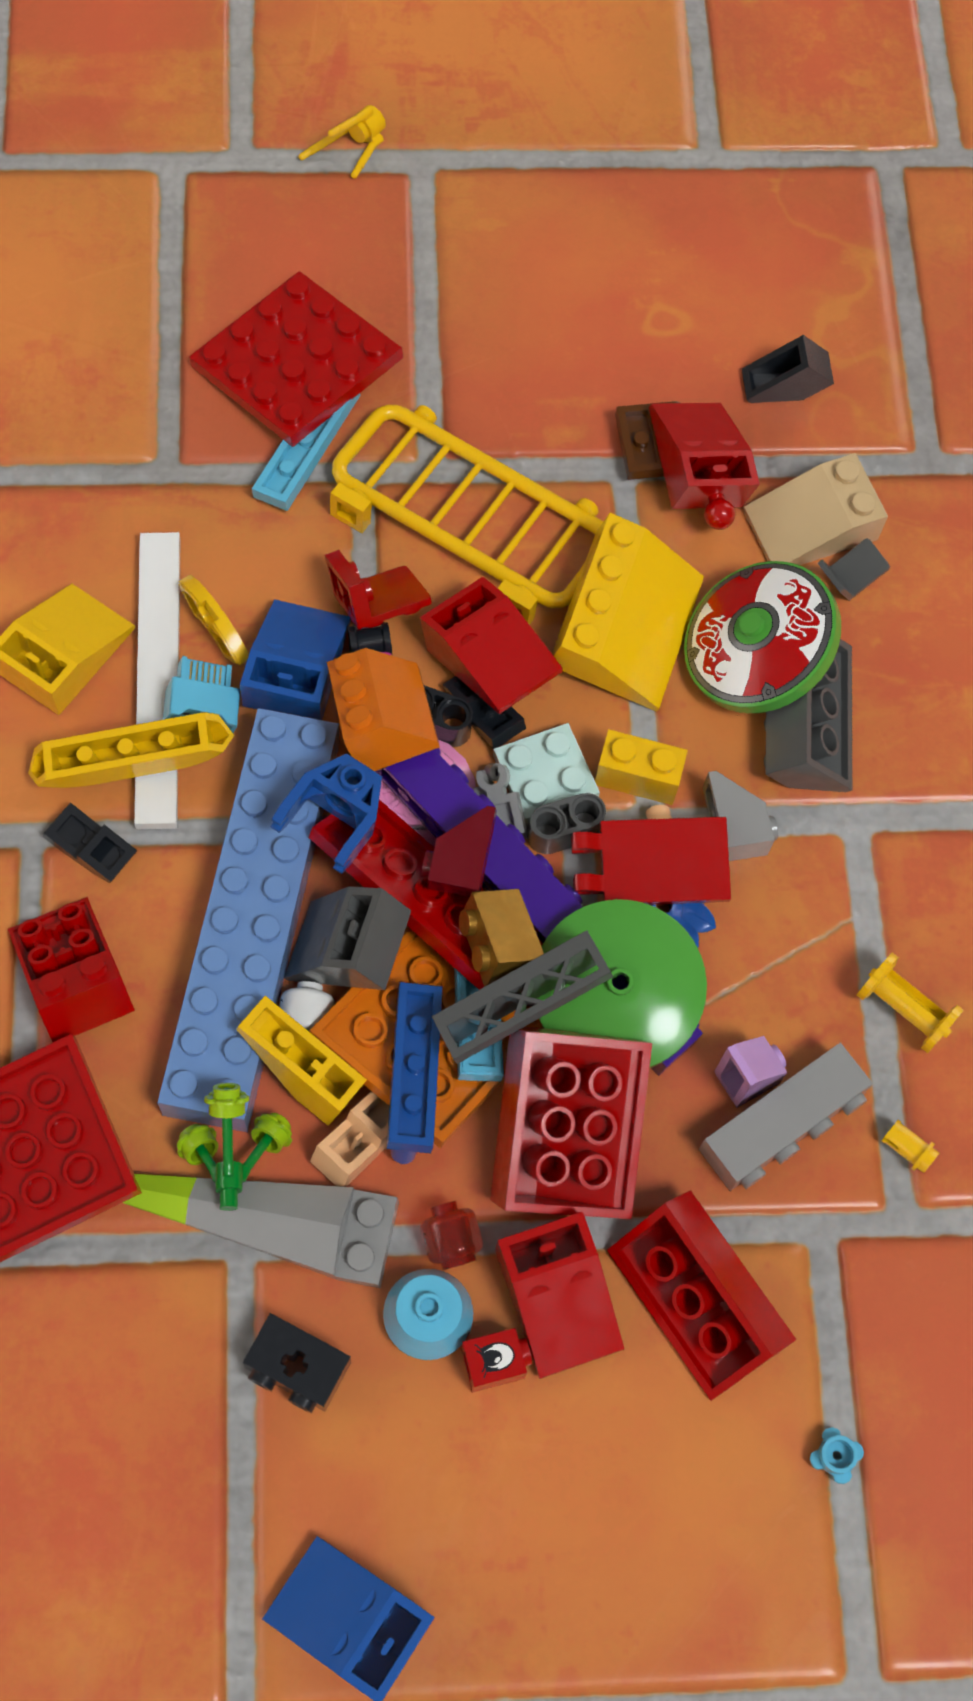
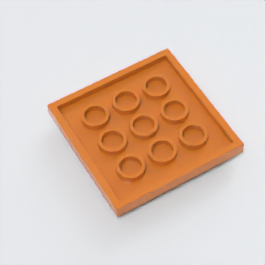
M411 929L402 938L385 990L352 987L309 1030L312 1035L367 1080L364 1085L387 1105H390L399 983L443 987L441 1011L455 1004L454 967ZM515 1011L502 1017L501 1022L514 1017ZM539 1019L526 1026L543 1028ZM441 1034L434 1144L440 1149L501 1083L498 1081L458 1080L457 1063L454 1061ZM509 1036L502 1039L504 1076L501 1082L505 1077Z

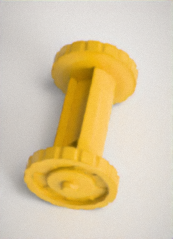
M892 952L878 969L873 968L868 974L870 978L857 993V996L864 1000L874 992L928 1036L924 1040L921 1049L929 1053L942 1036L945 1038L949 1036L952 1032L950 1027L964 1010L956 1005L946 1013L893 970L899 957Z

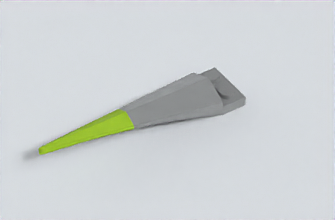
M134 1174L142 1193L123 1202L124 1204L230 1240L339 1281L381 1288L399 1205L397 1197L355 1190L353 1187L246 1181L243 1183L242 1192L238 1193V1209L223 1211L219 1209L220 1194L215 1192V1183L211 1178Z

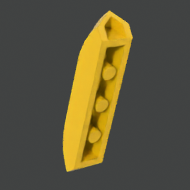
M202 712L41 742L34 748L28 774L39 787L70 788L178 770L206 762L220 755L235 735L219 714Z

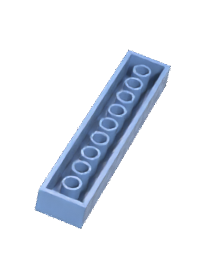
M257 709L157 1102L162 1116L222 1127V1118H215L209 1115V1104L204 1102V1097L213 1091V1086L216 1084L236 1083L240 1085L241 1091L249 1095V1101L245 1103V1114L232 1118L233 1130L248 1133L264 1062L236 1028L264 996H267L278 1006L316 846L308 837L312 827L322 821L324 809L308 799L287 827L280 833L271 828L273 823L271 820L280 804L304 773L336 759L340 745L339 723Z

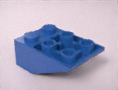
M274 599L250 649L240 682L242 705L253 709L260 708L322 720L332 688L327 662L341 656L351 622L350 617Z
M316 1536L262 1620L373 1701H383L435 1617Z

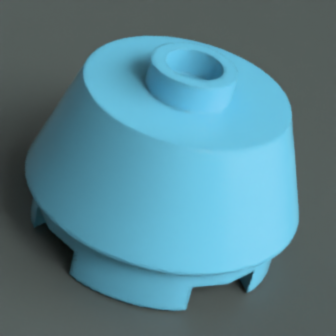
M420 1269L408 1273L393 1285L385 1300L383 1320L390 1340L399 1350L413 1358L435 1360L450 1355L462 1345V1341L467 1339L473 1323V1305L466 1288L454 1276L437 1269Z

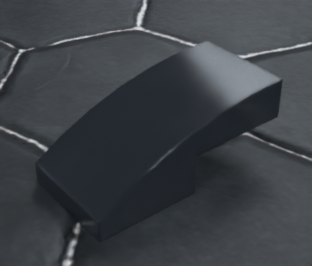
M457 676L443 684L446 693L468 702L473 712L472 727L492 749L498 748L526 729L524 718L512 706L499 714Z
M71 802L43 834V838L108 883L115 879L137 852L134 847L105 824L101 827Z

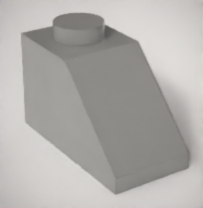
M717 771L708 772L703 785L709 817L727 818L729 861L768 855L774 841L778 838V828L775 817L768 815L766 803Z

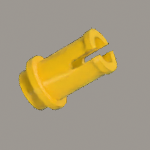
M900 1120L895 1122L881 1140L882 1143L887 1144L913 1165L911 1167L913 1171L917 1168L925 1173L939 1155V1152L933 1148L935 1143H926L904 1126Z

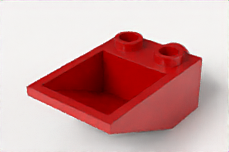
M651 403L649 411L671 508H705L704 518L711 528L716 530L728 528L735 519L734 507H743L760 485L751 448L722 403Z

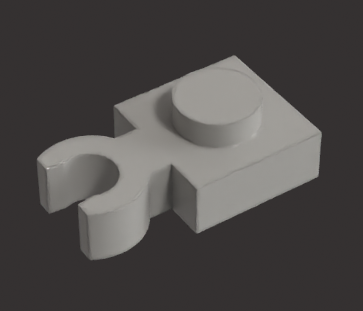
M506 765L498 766L500 777L495 784L489 783L485 770L477 771V783L481 789L486 791L487 797L496 807V815L506 825H514L521 834L528 832L519 792L507 794L506 787L510 782V772Z

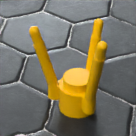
M366 105L355 116L329 130L328 136L300 153L298 158L305 160L349 132L356 142L369 143L351 173V177L356 179L375 148L384 141L380 132L386 127L385 118L375 106Z

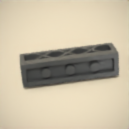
M586 930L433 1015L432 1018L454 1061L458 1064L613 978V975L589 932ZM596 965L599 969L584 978L576 977ZM555 989L553 995L546 998L545 1000L537 999L538 997ZM515 1011L514 1017L505 1022L497 1021ZM476 1033L473 1040L458 1047L457 1043Z

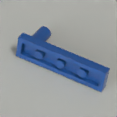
M400 982L398 987L386 1149H390L392 1158L400 1164L412 1162L417 1152L431 1154L434 1145L440 1032L432 1016L441 1011L443 990L441 986Z

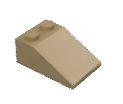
M856 453L822 463L743 508L745 517L766 560L783 561L797 565H803L852 549L866 538L872 542L878 540L888 518Z

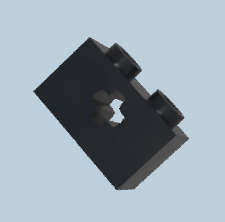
M270 1313L246 1355L243 1365L245 1369L251 1371L248 1376L250 1381L271 1392L275 1385L291 1393L288 1398L290 1403L312 1414L315 1407L324 1412L326 1411L351 1364V1356ZM298 1356L303 1357L302 1362L304 1367L307 1368L304 1374L296 1372L293 1377L287 1376L288 1369L284 1363L287 1360L295 1362Z

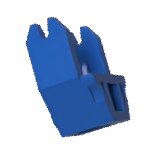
M347 753L304 773L272 817L271 821L273 823L271 828L280 833L287 827L308 799L355 829L334 860L336 863L333 869L342 874L373 835L382 776Z

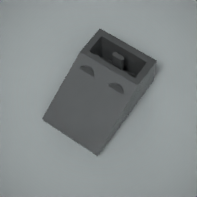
M349 886L311 901L284 979L295 982L311 981L326 985L385 990L411 910L382 888Z

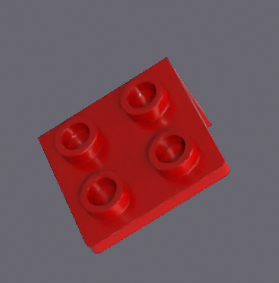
M340 550L324 555L334 596L358 629L379 626L387 619L399 615H411L417 613L421 608L432 604L431 595L407 566H400L361 579L354 561L348 562Z

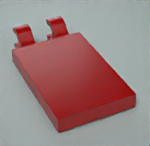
M726 817L610 820L600 822V833H572V854L601 853L602 875L591 873L574 875L573 888L579 895L603 894V901L623 899L649 905L731 901Z

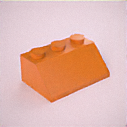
M368 648L343 654L327 662L343 740L353 758L373 771H377L440 748L421 672L416 662Z

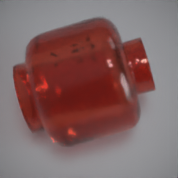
M456 1201L430 1208L432 1217L425 1219L420 1225L429 1261L433 1264H441L443 1270L477 1261L476 1253L482 1250L484 1242L474 1210L470 1208L458 1209Z

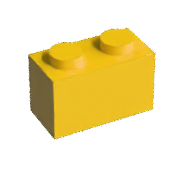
M608 729L595 778L596 785L673 805L688 750Z

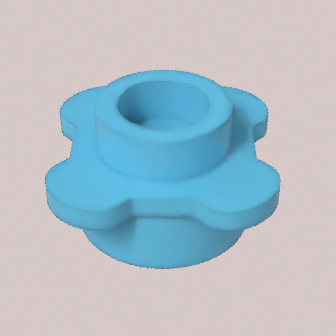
M827 1428L822 1433L823 1441L820 1447L810 1454V1463L814 1469H823L831 1474L836 1483L845 1484L851 1480V1470L855 1467L857 1461L863 1458L864 1450L860 1443L853 1442L848 1437L842 1436L837 1428ZM834 1451L840 1453L841 1458L839 1460L833 1458Z

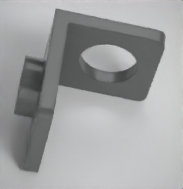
M868 538L864 539L832 566H829L823 559L818 562V565L837 590L849 601L890 569L889 563Z

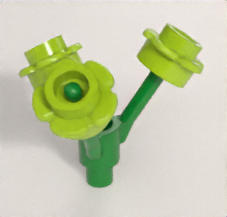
M236 1083L216 1084L213 1086V1091L204 1097V1102L209 1104V1115L215 1118H222L223 1161L216 1164L212 1158L217 1152L219 1144L216 1140L217 1133L215 1129L209 1128L207 1125L193 1124L185 1128L181 1132L176 1145L178 1156L186 1159L189 1164L199 1165L204 1163L215 1183V1192L220 1194L219 1209L223 1211L238 1209V1193L242 1192L243 1183L246 1182L251 1169L264 1151L279 1153L283 1147H287L292 1143L291 1125L285 1117L278 1113L262 1114L254 1120L255 1127L251 1131L252 1139L257 1146L243 1164L233 1160L232 1118L244 1115L245 1103L249 1101V1095L241 1091L240 1085Z

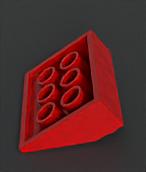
M526 1026L510 1034L490 1200L505 1211L573 1215L583 1211L584 1216L632 1219L652 1043Z

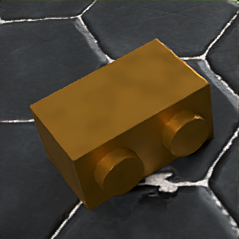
M519 889L471 893L464 909L460 912L459 928L462 935L466 936L472 951L473 967L477 972H480L484 987L544 954Z

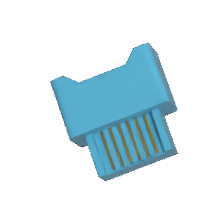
M182 656L178 663L177 677H172L165 690L163 720L202 712L219 714L232 733H234L238 724L240 689L230 687L232 665L227 664V666L187 659V656Z

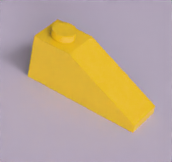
M267 996L260 1000L236 1028L291 1095L327 1126L338 1116L367 1080Z

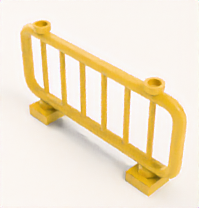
M399 405L378 407L367 417L336 455L332 463V475L337 485L330 493L331 516L363 533L371 523L372 506L501 581L502 583L498 589L508 596L529 625L535 618L537 603L549 608H563L570 605L583 566L562 592H550L536 583L579 525L596 534L603 521L596 517L599 510L591 500L581 498L574 505L435 425L437 417L425 405H419L414 412ZM397 420L410 427L409 431L366 484L348 473L347 467L385 421ZM418 432L443 447L397 503L372 487ZM450 450L475 466L430 522L405 506ZM483 469L507 483V485L462 541L437 525L480 470ZM513 488H516L540 503L497 560L470 544ZM549 507L573 522L532 577L527 579L503 565V563L544 509Z

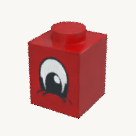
M516 1328L462 1341L461 1351L472 1393L525 1379L527 1375L526 1366L533 1364L527 1339H518Z

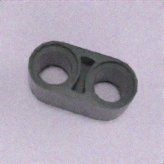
M582 793L538 807L530 818L527 835L529 845L537 853L553 854L571 848L573 832L600 833V822L604 821L606 814L604 802L595 794ZM588 813L594 817L595 821L584 823L576 815ZM550 825L557 832L553 835H545L537 827Z

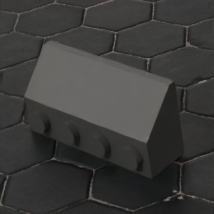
M840 639L837 653L828 671L808 693L787 706L766 712L764 722L766 731V755L764 756L766 775L788 788L835 792L853 791L852 646Z

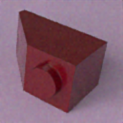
M486 806L438 837L434 851L426 850L422 875L428 876L429 889L470 897L472 892H481L496 821V807Z

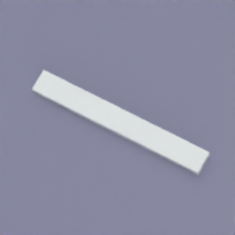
M179 532L140 533L136 725L163 720L165 690L172 677H177L180 649V587L178 581H180L181 539ZM178 770L135 777L134 824L136 830L178 829Z

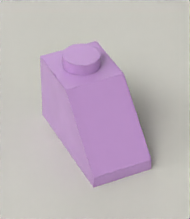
M765 1036L736 1043L728 1047L714 1071L736 1108L780 1084L787 1074L785 1069L786 1061L782 1052L776 1045L770 1046Z

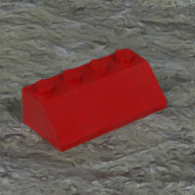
M691 1190L664 1203L607 1249L710 1401L797 1340Z

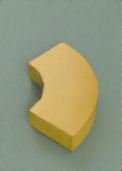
M188 575L178 581V585L194 616L209 631L223 656L238 665L246 662L249 653L244 643L208 590L192 575Z

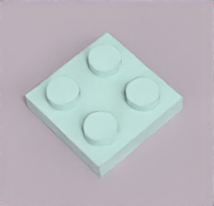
M569 723L493 749L495 762L506 765L510 772V782L507 786L509 793L519 792L526 824L530 823L531 815L535 809L542 805L582 793H591L599 797L600 791Z

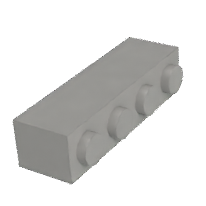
M840 1042L704 1139L698 1150L729 1191H732L740 1184L745 1189H748L766 1175L763 1167L776 1159L781 1165L800 1150V1147L796 1144L807 1135H810L813 1140L817 1139L834 1125L830 1119L843 1110L848 1116L866 1103L867 1099L864 1094L873 1083Z

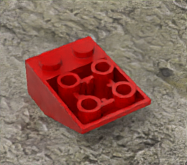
M481 577L420 617L427 651L499 714L563 672L562 666L508 596L485 577Z
M88 897L66 904L59 909L34 919L26 920L8 929L36 1007L52 1043L71 1033L74 1036L135 1011Z
M583 1211L497 1240L495 1252L523 1334L527 1339L539 1379L625 1349L599 1255Z

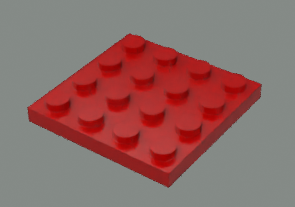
M298 271L190 355L189 359L192 368L290 446L294 447L329 419L345 403L356 397L403 359V351L401 346L302 272Z
M72 1033L0 1068V1262L142 1193L79 1043Z

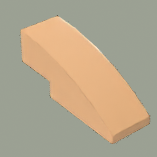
M371 1091L350 1110L347 1119L316 1146L310 1162L334 1185L347 1187L387 1147L389 1105Z

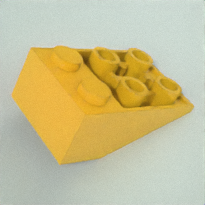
M72 583L14 620L0 636V676L57 715H60L132 633L135 625Z

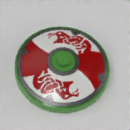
M767 561L743 567L729 574L713 586L694 610L684 641L687 669L699 689L712 702L727 710L749 714L769 712L782 708L808 693L822 679L831 666L841 638L840 611L835 598L824 582L813 572L800 565L783 561Z

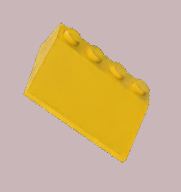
M610 512L594 536L552 655L562 666L563 672L657 712L669 682L704 576L648 529Z

